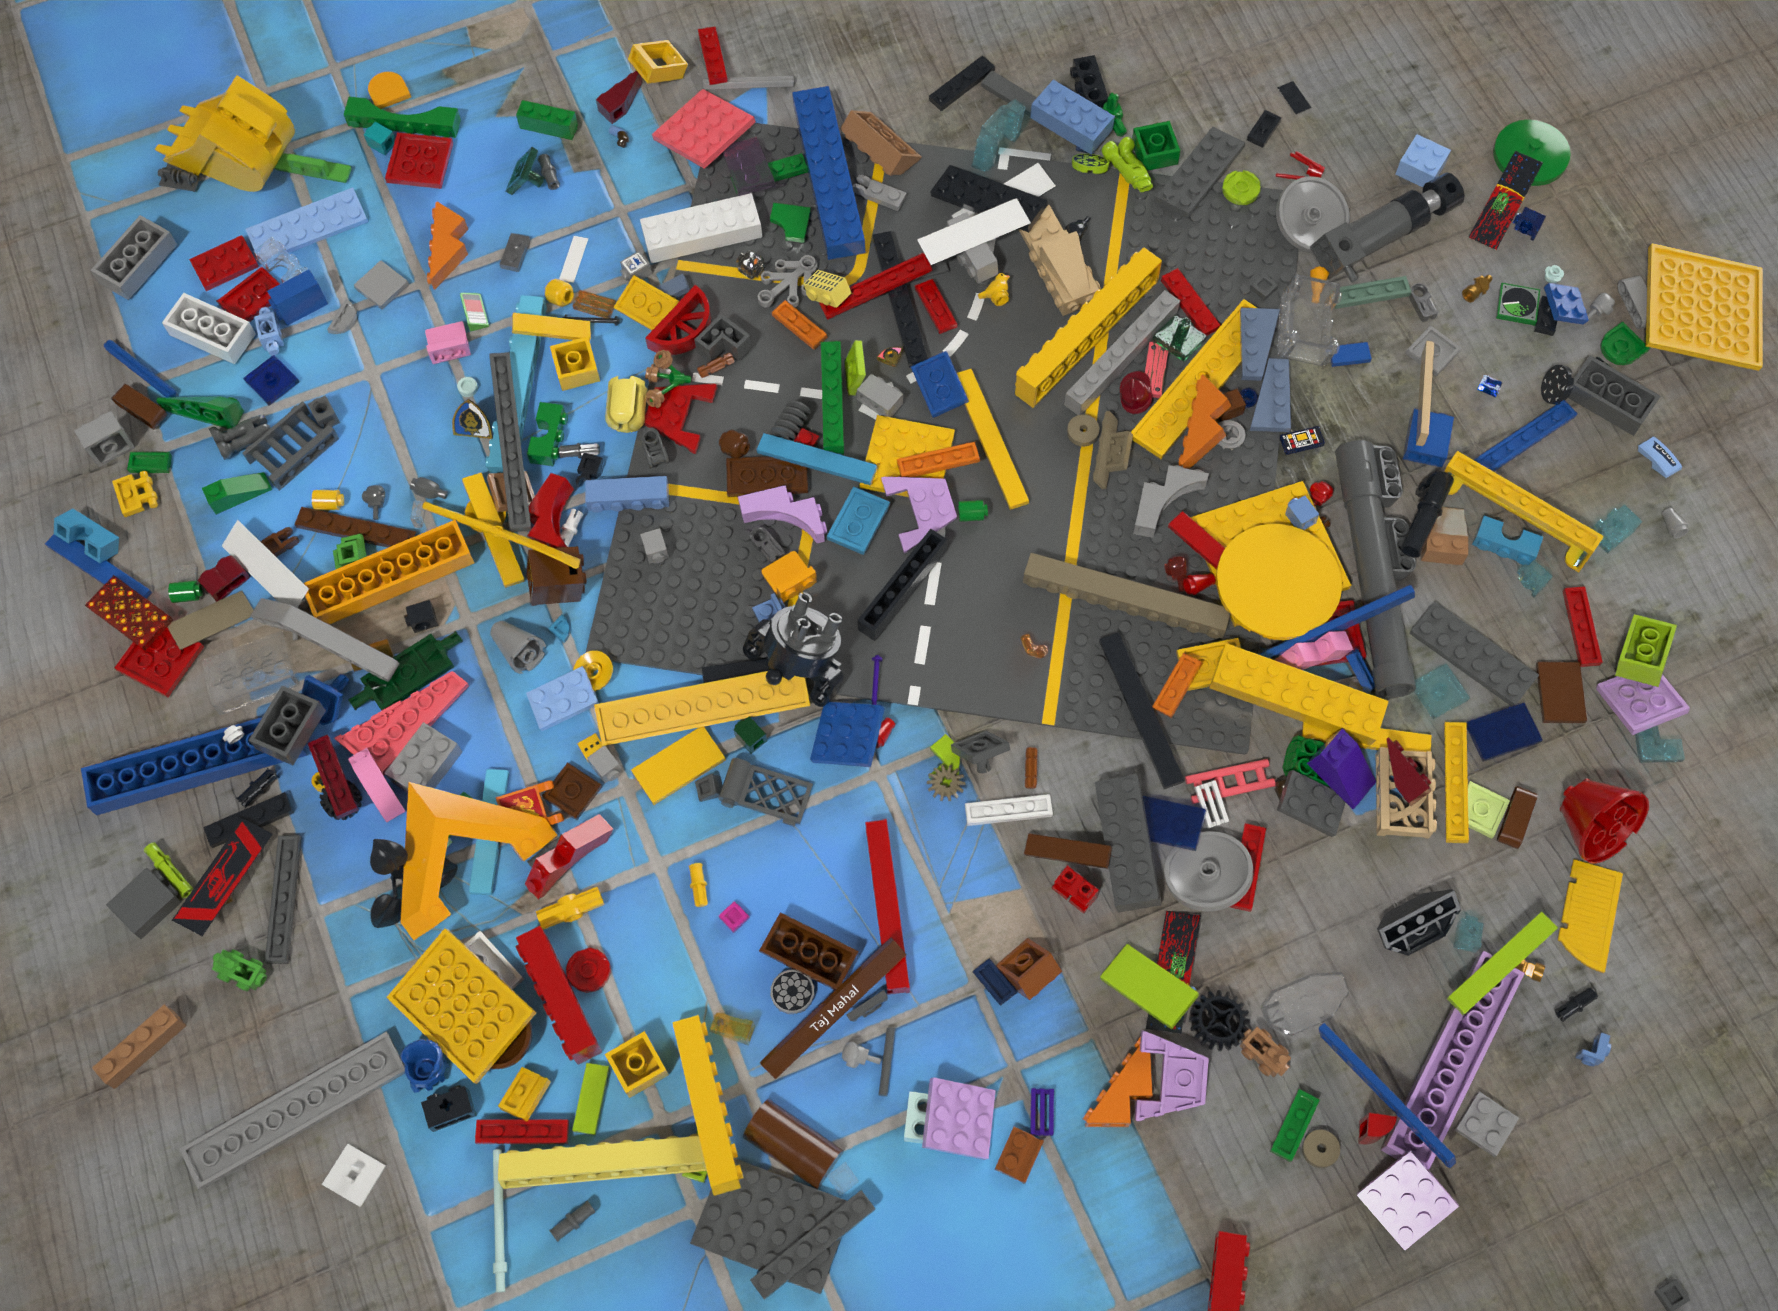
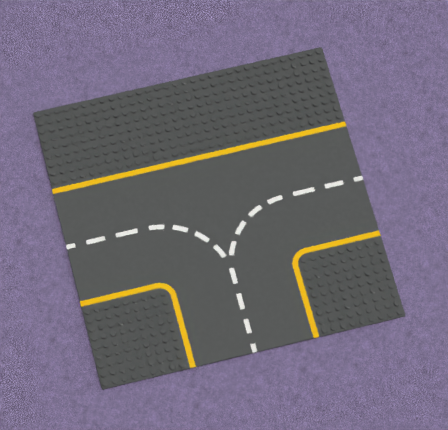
M754 123L705 169L700 167L691 207L752 193L761 223L762 238L681 256L678 258L674 275L675 278L683 274L686 277L690 290L694 285H697L704 292L709 302L711 323L720 314L724 315L750 335L752 348L740 360L734 357V363L728 366L726 364L724 368L712 374L708 373L709 375L704 378L699 376L697 368L702 365L706 366V363L709 361L697 353L696 348L686 353L671 355L673 359L671 365L676 370L684 373V375L691 376L690 383H684L679 386L717 384V391L713 403L692 399L682 431L700 435L701 440L696 454L691 453L684 446L677 445L675 441L667 436L664 437L659 434L669 463H660L650 469L641 440L642 431L648 427L643 425L641 429H638L627 478L667 476L669 507L662 509L643 508L642 510L623 509L618 512L586 652L601 651L610 658L611 662L697 675H703L702 667L754 661L747 658L743 653V645L749 631L759 623L752 607L770 600V595L775 593L762 575V569L770 565L769 561L761 551L758 552L750 539L752 529L763 527L782 547L785 555L795 551L807 568L812 566L815 570L817 583L800 592L811 595L812 601L808 608L817 610L828 618L831 613H837L842 617V622L838 627L841 644L834 659L841 663L839 669L842 671L844 678L836 695L872 700L874 661H872V657L879 655L882 658V662L879 663L877 701L1142 740L1099 643L1100 638L1120 633L1152 706L1178 662L1176 652L1179 649L1238 638L1241 649L1258 654L1260 635L1253 631L1249 632L1240 625L1234 627L1230 617L1223 639H1214L1207 636V634L1200 632L1192 633L1186 628L1179 626L1171 627L1161 621L1154 622L1143 616L1129 615L1122 610H1111L1100 604L1093 605L1083 599H1071L1065 594L1050 593L1040 587L1032 588L1023 583V577L1030 553L1223 606L1216 584L1196 595L1186 593L1183 580L1188 575L1209 574L1211 572L1205 559L1169 529L1168 524L1182 511L1189 517H1193L1275 489L1280 432L1250 431L1269 358H1288L1298 248L1287 241L1277 223L1276 206L1283 190L1261 187L1260 194L1254 202L1247 205H1236L1225 198L1222 191L1223 182H1216L1192 214L1186 218L1155 202L1157 194L1172 177L1168 175L1148 173L1153 188L1149 191L1140 192L1138 189H1134L1132 184L1127 183L1121 173L1113 168H1108V171L1100 174L1092 173L1093 170L1083 173L1074 169L1072 163L906 142L922 157L901 175L890 176L882 170L883 167L871 161L867 153L860 151L855 142L848 140L844 136L845 134H840L852 186L854 183L861 185L856 179L858 175H864L871 180L873 179L906 192L907 197L899 211H896L854 193L865 238V253L828 260L808 173L736 193L730 177L731 173L802 153L805 160L798 128ZM1039 163L1055 184V187L1039 197L1047 200L1063 230H1065L1069 223L1084 220L1087 216L1091 218L1087 223V231L1082 235L1080 245L1086 266L1091 268L1092 277L1095 281L1099 282L1101 290L1105 287L1107 280L1110 277L1114 278L1118 274L1120 267L1123 264L1127 265L1135 252L1139 253L1143 247L1160 258L1162 264L1158 282L1034 408L1015 395L1016 373L1021 366L1025 367L1029 363L1034 353L1038 354L1042 350V346L1047 340L1051 341L1055 337V333L1060 327L1064 328L1072 315H1077L1080 310L1062 315L1059 308L1056 307L1051 293L1048 292L1045 282L1039 276L1035 264L1031 261L1029 257L1030 250L1018 229L986 242L997 259L998 274L1003 273L1010 276L1007 281L1009 300L1002 306H996L991 301V298H978V294L983 291L977 290L974 287V278L968 275L967 269L959 264L955 255L945 259L949 272L906 283L927 358L929 359L947 351L956 373L972 369L1029 499V504L1012 510L1009 509L964 404L937 417H932L911 367L909 368L887 292L827 320L819 302L812 301L802 294L801 286L804 284V274L798 278L797 296L799 298V305L795 308L827 334V338L823 342L841 341L844 456L866 461L876 417L879 415L857 400V393L853 396L848 395L844 361L855 340L862 341L866 373L862 383L870 374L884 379L891 387L898 388L903 394V404L891 418L955 429L952 447L975 442L980 457V462L946 470L944 479L946 480L957 515V519L937 532L947 539V551L878 638L873 641L858 631L857 620L916 547L914 546L910 551L904 553L899 539V534L918 529L909 497L899 495L886 497L884 492L860 488V482L807 467L808 493L792 494L793 502L814 497L815 503L820 504L822 516L819 517L821 522H825L827 533L824 534L825 542L816 543L807 532L788 522L757 520L744 523L738 497L727 496L726 458L733 457L722 453L719 446L721 435L732 429L748 437L750 449L741 458L766 456L757 453L763 433L772 435L771 429L775 426V422L779 420L780 414H782L789 401L801 402L811 410V413L806 415L807 420L802 421L804 425L798 428L799 430L803 428L819 435L820 440L815 448L824 450L821 344L813 350L772 316V311L783 301H787L790 286L773 299V304L770 307L764 308L759 305L758 293L762 290L770 291L781 282L772 281L770 284H764L761 281V273L764 271L777 272L775 262L779 259L800 261L803 256L810 255L817 261L816 271L821 270L844 277L848 286L851 287L881 273L872 235L891 231L899 261L902 263L905 261L901 252L902 248L919 244L917 239L946 228L947 221L953 218L952 215L963 209L931 196L930 191L949 165L1004 184ZM773 203L811 207L805 243L786 241L784 230L779 225L770 222ZM750 252H753L755 254L754 258L750 257ZM749 258L751 263L748 262V265H745L744 260ZM748 266H749V268L751 267L749 273H748V269L745 270V268L748 267ZM1178 268L1220 325L1224 323L1243 299L1257 308L1280 309L1262 380H1241L1240 365L1220 389L1223 394L1238 389L1246 404L1243 415L1230 419L1238 422L1244 428L1246 434L1244 442L1239 448L1236 447L1232 451L1229 448L1223 449L1222 446L1216 445L1190 468V470L1198 469L1209 473L1205 490L1184 494L1167 506L1157 522L1154 537L1151 538L1133 534L1144 482H1154L1164 486L1168 466L1179 465V457L1184 452L1183 439L1188 434V428L1162 459L1132 440L1127 470L1109 472L1106 489H1101L1093 481L1105 412L1110 411L1118 419L1116 433L1131 432L1159 400V398L1152 397V402L1146 411L1140 414H1131L1122 407L1120 399V383L1122 379L1134 371L1145 373L1149 344L1081 414L1093 417L1099 424V436L1092 445L1078 446L1069 440L1067 436L1068 424L1077 414L1067 408L1064 403L1067 391L1164 290L1169 292L1161 282V277ZM786 269L783 273H792L796 269ZM1263 273L1278 284L1277 290L1265 301L1250 290L1251 284ZM930 279L934 280L957 322V328L939 334L915 290V285ZM687 293L676 298V300L680 301ZM699 303L691 313L704 312V309ZM1180 306L1178 314L1151 341L1169 345L1162 395L1214 334L1212 333L1203 338ZM703 319L682 322L696 330ZM679 327L676 328L677 340L689 335ZM671 334L665 340L670 341ZM901 348L898 355L895 351L889 350L885 353L886 359L878 357L886 349ZM724 350L718 357L722 358L728 352ZM892 351L893 357H889L888 352ZM660 368V373L670 374L672 372L669 368ZM659 377L657 383H649L647 392L656 387H668L671 383L669 379ZM646 402L645 414H646L647 408H648V406H649L647 402ZM1218 418L1216 422L1220 423L1221 420ZM1232 430L1226 435V440L1232 437ZM650 438L647 440V442H652L655 439ZM853 487L890 502V507L864 555L827 540V535ZM983 500V504H987L988 516H984V521L959 522L958 501ZM660 528L669 558L660 563L649 564L640 534ZM757 533L754 539L762 541L765 539V535ZM800 593L783 602L785 608L795 605ZM763 652V653H762L757 659H755V660H762V659H769V658H768L766 652ZM805 678L807 691H812L816 682L810 678ZM1205 687L1187 691L1172 718L1153 709L1168 744L1242 755L1248 753L1253 711L1252 703Z

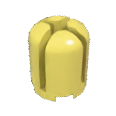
M618 376L610 379L608 382L605 421L608 427L623 433H632L641 429L644 425L647 388L645 387V381L634 376H630V379H618Z

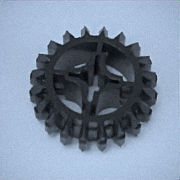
M1217 990L1216 996H1214L1213 992L1209 991L1207 997L1201 995L1200 1001H1195L1193 1004L1195 1008L1190 1010L1193 1016L1189 1018V1022L1195 1024L1191 1026L1190 1030L1193 1032L1198 1031L1194 1038L1199 1039L1202 1037L1201 1045L1204 1046L1206 1042L1210 1043V1050L1215 1045H1217L1219 1052L1223 1050V1045L1228 1051L1232 1048L1231 1043L1235 1047L1239 1046V1040H1244L1245 1037L1243 1033L1249 1029L1245 1025L1250 1023V1019L1244 1018L1249 1012L1248 1010H1241L1245 1005L1244 1002L1237 1004L1238 997L1234 996L1233 999H1230V992H1226L1222 996L1221 990ZM1213 1005H1223L1229 1009L1222 1011ZM1206 1008L1210 1022L1204 1027L1202 1012ZM1233 1015H1235L1237 1021L1235 1033L1232 1032L1231 1025L1229 1024V1019ZM1226 1016V1018L1224 1019L1223 1023L1219 1022V1023H1215V1024L1213 1025V1023L1215 1022L1216 1018H1217V1019H1221V1018L1223 1019V1018ZM1219 1031L1223 1036L1226 1035V1037H1217L1210 1032Z

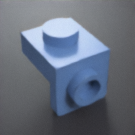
M1600 1033L1594 1037L1591 1052L1582 1049L1576 1053L1575 1058L1582 1060L1581 1062L1588 1066L1599 1065L1604 1061L1605 1056L1607 1057L1610 1053V1035Z

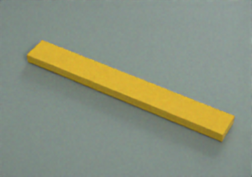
M972 369L957 373L969 400L964 405L1009 509L1012 510L1029 504L1027 494Z

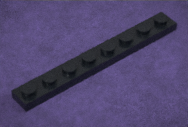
M891 231L872 235L881 272L900 264ZM905 283L887 293L910 368L928 358Z

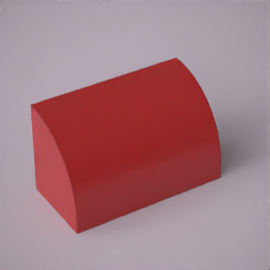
M1368 1113L1359 1121L1358 1144L1367 1145L1379 1141L1393 1129L1397 1117Z

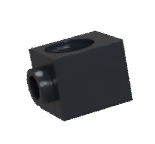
M430 600L406 607L407 615H404L407 627H412L414 633L439 626Z

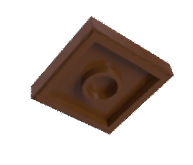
M567 762L554 779V788L545 791L542 798L573 819L578 820L601 790L602 785Z

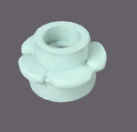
M1557 265L1548 266L1545 269V279L1549 283L1555 284L1564 276L1563 270Z

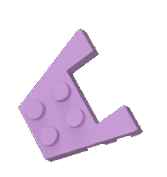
M881 477L886 497L907 491L918 525L916 530L899 534L904 553H907L911 548L919 544L930 528L938 532L957 519L945 479Z
M1141 1030L1140 1051L1163 1054L1160 1100L1136 1099L1134 1119L1142 1121L1145 1118L1157 1117L1165 1113L1204 1105L1209 1058L1145 1030Z

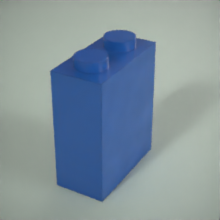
M309 269L267 291L271 297L268 302L273 308L275 315L279 321L283 319L287 326L328 305L318 282Z
M1414 409L1409 420L1403 459L1442 468L1448 455L1454 417L1444 413L1430 412L1429 435L1425 445L1418 446L1416 445L1418 409Z

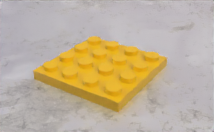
M877 415L865 461L877 465V471L871 485L860 483V488L885 493L881 477H901L897 466V459L952 447L955 429ZM946 470L912 478L944 479ZM907 491L894 494L909 497Z

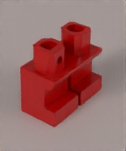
M1068 865L1052 886V889L1064 899L1068 900L1072 896L1069 899V903L1083 914L1097 899L1099 889Z

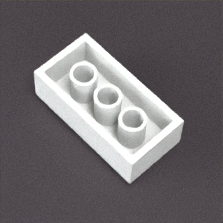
M185 293L182 294L162 322L170 336L233 364L238 361L256 335L249 321Z

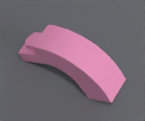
M367 748L348 758L357 777L386 822L405 812L401 802Z

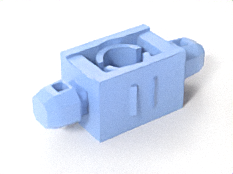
M268 307L260 309L259 315L254 316L259 341L264 350H267L273 356L279 353V346H284L280 325L274 312H271Z

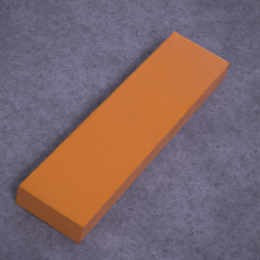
M975 442L899 458L897 459V466L901 477L912 478L980 462V457Z

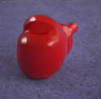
M1314 482L1311 485L1310 497L1314 506H1322L1323 503L1332 497L1334 489L1327 482Z

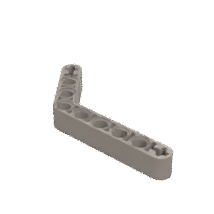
M261 598L250 615L253 619L264 625L291 631L387 682L390 681L400 664L386 654L289 604Z

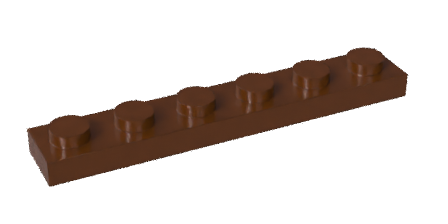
M301 507L295 521L296 528L341 538L361 534L364 537V543L387 548L418 535L416 531Z

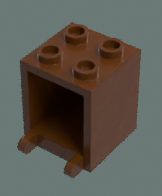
M578 546L555 548L581 559L577 569L536 550H528L526 577L531 606L581 601V595L585 594L587 579L586 573L582 572L584 557L583 554H579Z

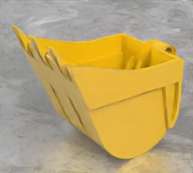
M236 75L228 90L223 94L199 102L196 108L182 105L179 111L189 116L188 121L184 127L170 125L167 131L178 137L172 146L158 144L155 150L165 155L164 162L185 171L193 172L197 176L201 173L237 189L256 192L265 185L293 138L295 128L290 118L286 115L288 111L279 102Z

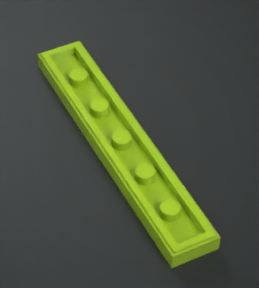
M1540 912L1456 989L1447 1000L1464 1015L1556 931L1558 927L1543 912Z

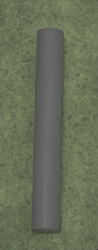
M890 1027L886 1029L879 1096L888 1095L895 1028Z

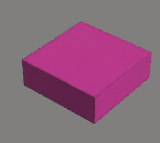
M735 901L719 915V918L733 933L750 918Z

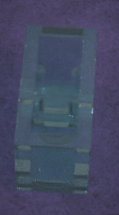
M1623 505L1620 509L1614 508L1607 515L1608 518L1605 521L1601 519L1592 527L1594 531L1604 536L1599 546L1607 554L1634 533L1642 523L1626 505Z

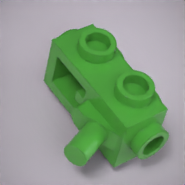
M223 949L221 954L216 953L213 956L212 970L218 974L217 978L226 983L233 980L237 982L236 987L246 992L250 988L256 991L257 987H262L267 979L266 970L262 967V962L254 958L248 961L243 958L244 955L236 950L232 949L231 952Z

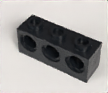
M1095 55L1073 59L1070 75L1071 78L1075 79L1076 93H1079L1080 96L1100 108L1104 107L1108 94Z

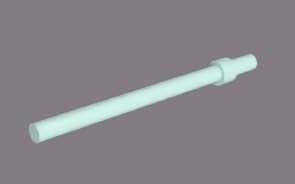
M496 1149L493 1150L495 1263H493V1274H495L496 1293L505 1292L507 1262H505L503 1188L498 1181L499 1154H502V1150Z

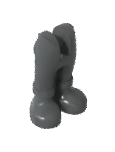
M263 414L246 419L235 427L227 429V432H221L217 427H211L209 431L223 459L226 460L236 450L238 452L253 444L271 427L267 424V419Z

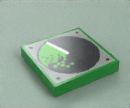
M1501 283L1496 319L1535 326L1540 289Z

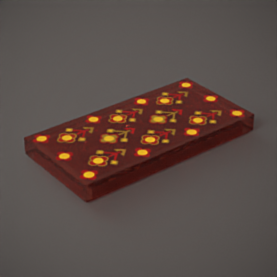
M114 575L85 604L90 611L144 651L173 621L172 617Z

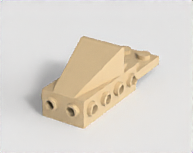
M1050 205L1046 207L1029 233L1018 229L1030 250L1029 257L1031 261L1035 264L1039 276L1045 282L1048 292L1051 293L1056 307L1059 308L1063 316L1080 310L1085 302L1089 303L1093 299V295L1098 289L1101 290L1099 282L1095 281L1092 277L1091 268L1086 266L1077 231L1068 234L1067 230H1063Z

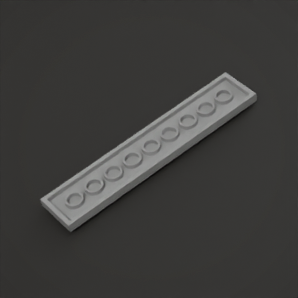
M385 1032L181 1147L180 1152L197 1189H204L405 1074V1065L391 1037Z

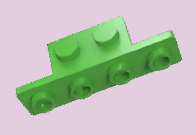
M285 153L282 154L275 166V169L278 171L342 183L347 182L352 170L349 165Z

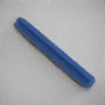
M107 340L104 343V348L162 395L165 397H177V392L115 342Z

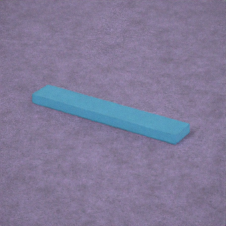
M763 433L757 448L758 454L871 485L877 471V465L766 433Z

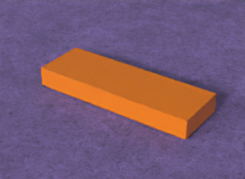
M786 300L772 311V316L813 350L827 338V334Z
M1183 653L1152 708L1172 718L1203 663Z

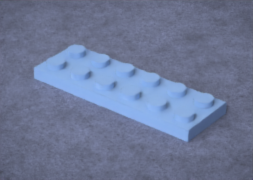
M352 187L245 230L258 260L262 264L365 224L368 220Z

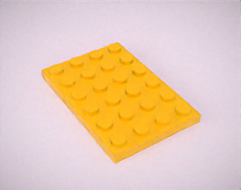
M444 928L386 997L429 1040L437 1043L442 1052L476 1084H478L537 1013L446 928Z

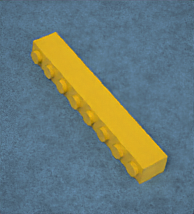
M699 1015L672 1022L713 1195L740 1189L739 1180L743 1179L740 1164L735 1165L734 1161L738 1154L735 1143L730 1144L729 1137L733 1136L730 1122L725 1124L724 1116H728L725 1102L720 1103L719 1099L723 1092L720 1081L715 1082L714 1076L718 1075L715 1061L710 1062L709 1056L713 1055L710 1042L706 1043L704 1036H708L706 1023L700 1022Z

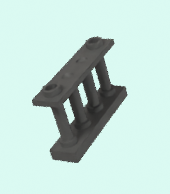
M303 401L299 405L294 406L285 417L257 441L249 445L242 453L250 465L257 460L271 473L269 479L279 491L339 439L335 430L330 425L322 429L308 417L310 411ZM301 421L317 434L309 442L293 429ZM286 434L302 447L294 455L278 443ZM271 447L286 460L279 468L275 467L263 456Z

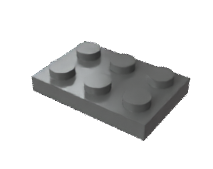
M1292 770L1288 772L1277 811L1333 837L1336 836L1346 802L1334 790Z

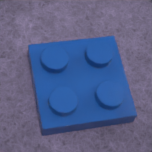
M1548 283L1544 287L1554 320L1582 325L1589 321L1578 287Z

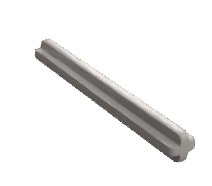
M792 75L727 78L728 82L709 85L708 78L703 79V88L705 90L794 86V77Z

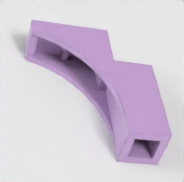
M786 486L738 496L744 523L757 520L784 521L803 529L816 543L825 542L824 534L827 533L825 522L820 521L819 516H822L820 504L815 503L814 497L793 502L792 493H787Z

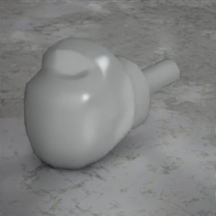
M1601 293L1590 305L1591 311L1587 314L1588 319L1595 313L1598 316L1602 313L1611 314L1614 311L1615 300L1609 294Z
M848 1042L844 1046L842 1059L848 1067L856 1068L859 1064L864 1065L866 1060L876 1064L881 1062V1059L868 1055L869 1049L854 1042Z

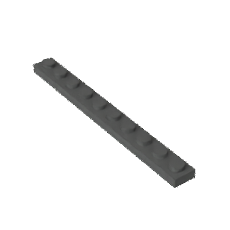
M489 353L509 527L511 532L530 531L531 524L510 353Z

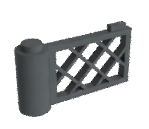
M732 758L718 799L725 807L733 808V806L739 805L783 819L782 823L795 827L796 823H801L813 783L751 765L743 759ZM754 772L763 774L766 781L756 786L752 779ZM778 779L783 780L786 788L776 792L772 782ZM768 784L773 794L762 798L758 789ZM797 786L807 788L805 795L796 798L792 788ZM789 790L794 800L783 805L778 795ZM755 791L760 800L753 804L746 802V795ZM776 797L780 807L774 810L768 809L765 802ZM796 803L800 810L798 817L789 815L785 808Z

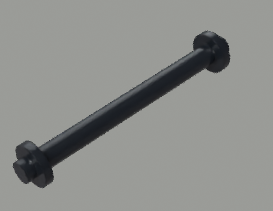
M566 314L562 317L565 319L590 321V323H614L615 326L620 324V319L615 316V319L568 317Z

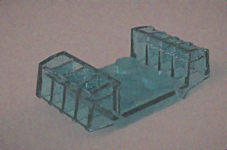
M1014 99L1009 104L1000 106L981 127L971 167L984 172L988 171L994 166L998 144L1004 136L1014 143L1018 139L1026 107L1018 100Z

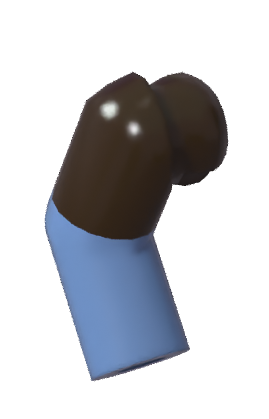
M614 125L610 126L609 134L618 138L617 145L625 148L627 142L629 143L628 133Z

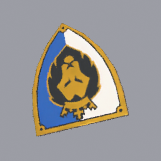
M470 399L461 403L452 419L453 435L492 439L490 422L481 408Z

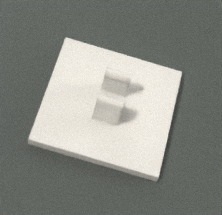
M347 1144L322 1185L361 1207L386 1165Z

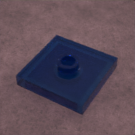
M275 355L271 356L243 378L244 382L268 406L299 383L298 378Z

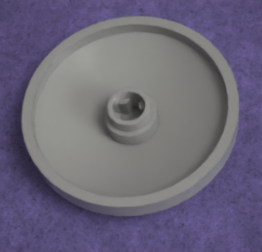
M1303 177L1292 182L1283 190L1276 206L1277 223L1283 236L1294 247L1309 253H1313L1310 246L1322 235L1345 222L1349 224L1350 221L1349 208L1343 194L1332 183L1319 177Z
M1200 832L1184 838L1173 847L1165 863V879L1173 897L1184 906L1198 911H1218L1234 905L1247 893L1253 880V864L1248 850L1239 840L1221 832Z

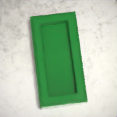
M130 452L127 470L129 473H140L142 471H147V473H169L172 455L170 452Z

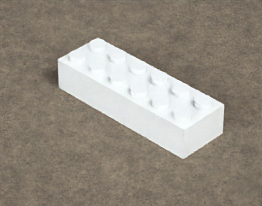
M752 193L640 219L651 263L762 238L761 223Z

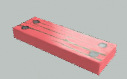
M1149 342L1145 373L1150 378L1152 397L1160 398L1162 396L1169 345Z

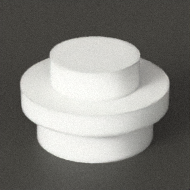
M235 725L227 728L224 731L223 740L228 741L229 744L237 742L244 736L243 728L241 726L236 727Z

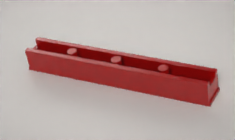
M887 819L865 822L881 946L892 938L905 952ZM906 957L902 958L885 975L888 995L910 993Z

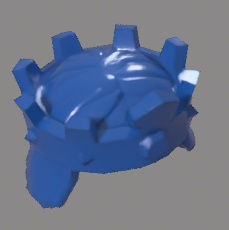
M420 1039L404 1047L400 1056L405 1064V1074L410 1081V1087L414 1093L420 1092L421 1088H426L427 1091L433 1090V1085L439 1081L442 1083L445 1081L444 1073L446 1068H449V1063L443 1058L442 1050L437 1043L429 1039Z

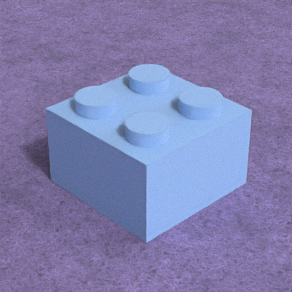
M1417 134L1400 160L1395 175L1423 187L1425 183L1439 176L1451 150Z

